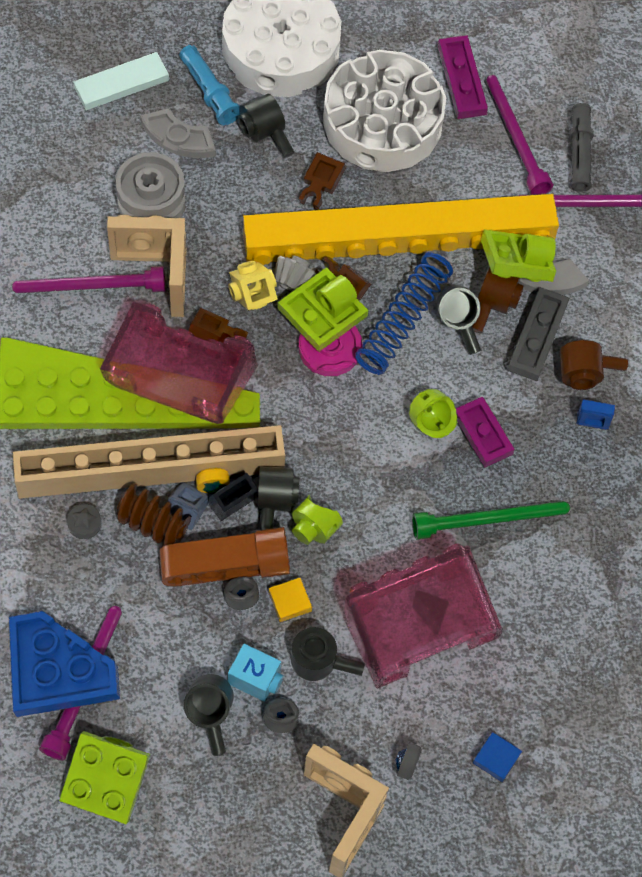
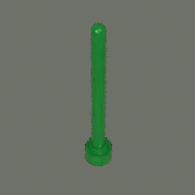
M562 501L435 517L434 514L428 515L427 512L412 514V527L416 540L428 539L431 535L436 534L438 530L565 515L570 511V505Z

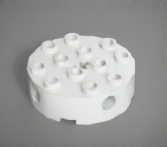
M232 0L224 12L222 54L226 64L235 73V78L244 87L263 95L268 93L277 97L300 95L302 90L312 88L315 85L319 86L327 81L339 62L342 21L331 0Z
M376 50L367 52L366 56L356 58L353 61L349 59L338 66L327 82L323 125L328 141L345 160L363 169L391 172L410 168L428 157L441 138L446 106V95L443 87L440 86L433 76L434 72L424 62L403 52Z

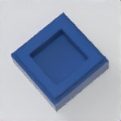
M583 399L577 414L576 424L607 430L614 416L615 405Z
M492 732L474 759L473 764L503 783L522 751Z

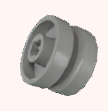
M148 152L130 157L120 166L116 175V192L120 215L132 217H151L157 215L164 218H182L185 211L184 173L177 162L167 155Z

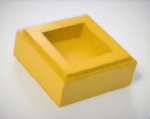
M301 578L268 588V593L280 622L312 612V605Z

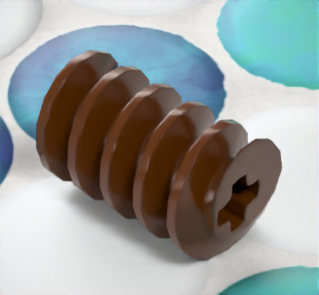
M132 483L118 504L116 512L118 522L122 525L129 523V527L133 531L141 529V534L144 537H149L153 534L152 539L155 543L164 541V546L180 543L190 525L192 516H189L184 521L182 519V508L171 514L172 503L170 501L160 508V496L158 495L150 502L147 501L149 494L147 489L136 495L137 484Z

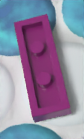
M468 35L439 39L438 49L457 119L487 115L488 106Z

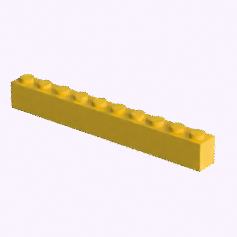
M553 194L243 215L246 262L255 261L262 265L277 262V258L280 256L291 259L293 255L304 260L318 259L324 261L323 258L325 256L331 258H361L364 255L380 254L382 256H391L395 253L406 252L421 254L433 250L450 252L461 248L483 249L481 237L484 230L521 235L532 234L553 237L555 239L559 228Z

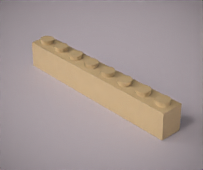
M278 425L13 452L14 478L18 497L21 499L129 488L132 483H136L137 487L190 482L196 481V475L200 471L209 468H222L228 471L229 477H239L246 473L248 475H259L260 466L285 468L282 427Z

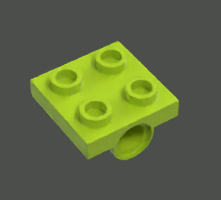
M492 230L483 231L481 243L492 274L503 278H510L511 276L526 278L533 282H540L541 280L553 282L556 274V268L553 263L556 242L553 237L532 234L521 235Z
M327 267L280 300L277 308L318 352L368 317V309L357 299V293L351 282L345 276L339 275L336 277Z
M83 731L80 733L59 801L127 824L130 821L151 754L133 748L132 744L124 740L108 736L100 737Z

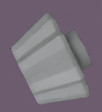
M293 255L291 259L283 256L277 258L275 269L276 283L287 291L293 292L314 277L316 273L308 268L309 262L298 256Z

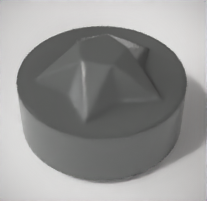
M80 504L73 507L67 516L70 533L78 539L94 537L101 528L99 511L89 504Z

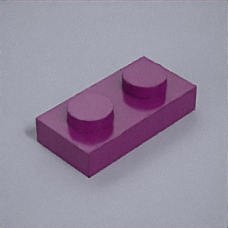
M483 396L456 408L457 422L484 468L514 454L515 449Z

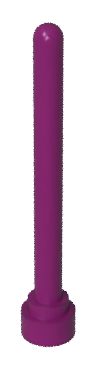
M489 75L486 78L487 86L528 172L526 185L530 194H547L552 190L554 184L549 174L544 172L543 169H539L497 77Z
M554 195L556 207H642V195Z
M164 266L151 267V270H145L144 274L15 281L12 284V290L15 293L145 286L146 289H152V292H165Z
M118 606L109 608L92 646L102 655L106 651L122 614ZM81 706L64 709L56 729L51 730L50 734L45 735L39 747L43 754L56 760L64 761L71 748L68 734Z

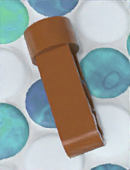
M284 527L257 530L251 534L169 544L161 547L159 550L162 583L166 586H185L231 580L238 577L261 576V578L290 574Z

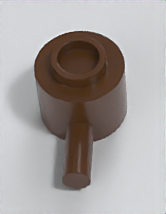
M489 267L478 296L480 315L472 325L474 332L483 333L491 309L506 315L510 308L516 309L524 285L519 284L521 278L512 276L510 278L500 277L492 274Z
M573 341L565 344L560 349L562 382L576 390H588L601 383L604 379L603 368L626 371L628 368V359L602 355L601 345L594 341Z

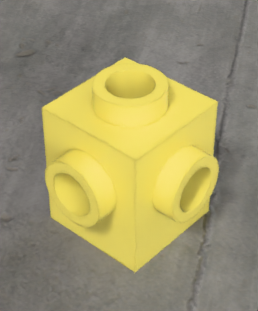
M255 261L244 262L237 266V270L229 272L232 283L228 284L231 297L247 310L259 309L270 302L278 300L275 287H277L275 276L271 269H267L261 263H256Z

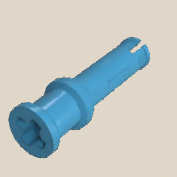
M195 45L184 47L180 51L179 57L203 90L204 102L208 107L213 108L217 114L216 120L218 123L224 126L236 121L238 115H240V105L233 102L229 96L230 90L228 87L217 81Z

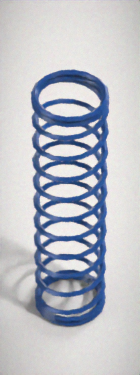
M434 252L424 254L421 264L417 265L414 269L415 273L409 275L408 283L403 284L402 292L396 294L395 301L389 304V311L384 312L382 320L376 323V330L369 333V339L363 341L362 348L358 349L355 353L357 362L367 371L378 375L385 373L389 363L383 356L395 358L396 355L392 348H402L398 338L408 339L409 336L405 329H415L412 320H421L422 317L419 311L428 310L425 301L433 302L435 298L432 292L438 293L441 291L438 283H447V278L453 274L452 265L440 254ZM432 257L439 260L447 267L449 273L444 274L438 268L430 265L426 258ZM422 267L427 275L417 273L418 268ZM427 270H428L431 274H433V275H435V276H437V277H439V278H444L445 280H444V281H440V280L434 278L433 276H431V275L427 272ZM416 276L420 284L411 283V278ZM418 276L431 280L438 287V290L427 287ZM409 285L414 294L404 292L405 287ZM412 285L424 289L431 295L432 299L422 297L415 291ZM403 294L408 303L398 301V297ZM406 295L417 298L425 305V309L414 305ZM396 304L402 313L391 311L392 305ZM399 304L414 310L419 315V318L407 314ZM390 313L395 322L385 320L386 314ZM393 313L407 319L412 324V327L403 325L395 318ZM384 323L389 332L378 330L379 324ZM386 323L401 329L406 337L396 334ZM377 332L383 342L372 339V334ZM380 333L391 336L399 343V346L389 343ZM370 342L377 352L365 349V344ZM373 342L383 345L393 355L390 356L383 353ZM360 353L365 354L375 365L382 367V370L367 364L361 358Z

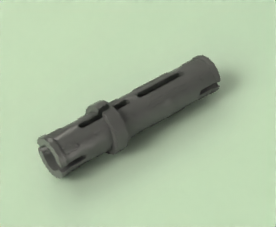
M578 103L572 107V128L569 132V138L572 140L571 187L578 192L588 191L592 186L591 140L594 137V131L591 128V107L586 103Z

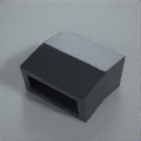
M248 473L210 496L209 507L219 520L223 521L255 500V492L258 489ZM240 490L244 491L245 494L226 507L222 503Z

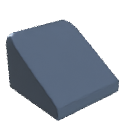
M182 482L167 500V502L170 501L172 503L170 513L174 514L179 508H182V519L184 521L189 516H192L188 527L189 530H192L206 509L210 495Z

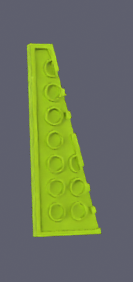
M1 338L0 429H224L260 427V393L16 339Z

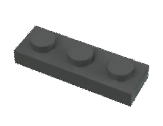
M541 287L539 288L507 371L538 381L567 308L569 297Z

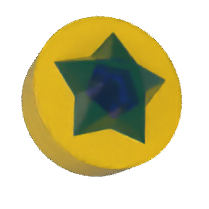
M222 468L205 469L196 475L197 490L200 492L215 494L230 484L229 473Z

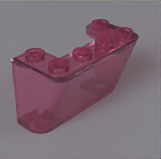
M133 302L100 367L104 379L111 385L212 423H223L257 368L254 345L248 339L235 335L233 338H226L223 345L213 339L202 340L195 337L188 330L181 328L175 330L167 327L166 321L161 315L162 311L158 307L148 303L141 305Z
M459 543L446 548L439 556L430 558V556L422 557L413 562L412 567L399 571V569L390 570L384 573L380 580L370 584L368 582H361L349 589L350 594L345 599L343 619L377 689L407 677L412 664L464 642H467V646L471 650L500 638L503 630L470 546H462Z

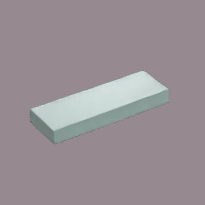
M155 52L73 82L85 110H89L169 81V74L158 53Z

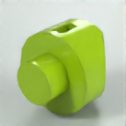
M427 389L420 392L410 405L409 415L411 422L422 433L432 438H443L449 435L457 426V413L454 402L442 391Z
M310 495L292 513V517L297 524L292 529V532L305 545H308L312 540L325 544L343 524V520L337 510L327 509L314 504Z

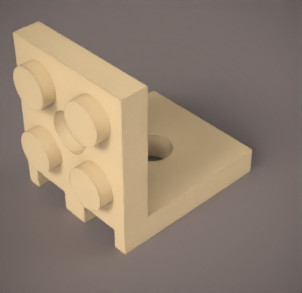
M157 215L151 217L108 216L107 231L111 260L170 262L171 317H184L187 252L185 218H164Z
M313 744L306 755L304 776L360 808L331 859L329 872L336 877H343L384 808V802L387 798L386 793L389 787L373 779L372 773L359 764L351 766L341 760V755L328 746L320 748Z

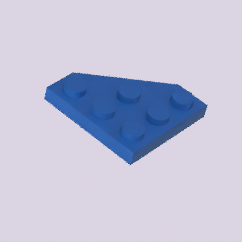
M43 611L9 617L13 712L16 717L120 699L118 666L114 660L105 654L102 655L92 648L88 642L71 630H67L59 625L51 616Z

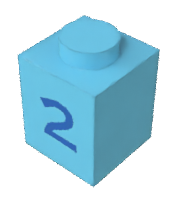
M243 644L228 672V682L231 686L265 702L270 692L273 694L277 693L283 681L284 675L280 674L281 661Z

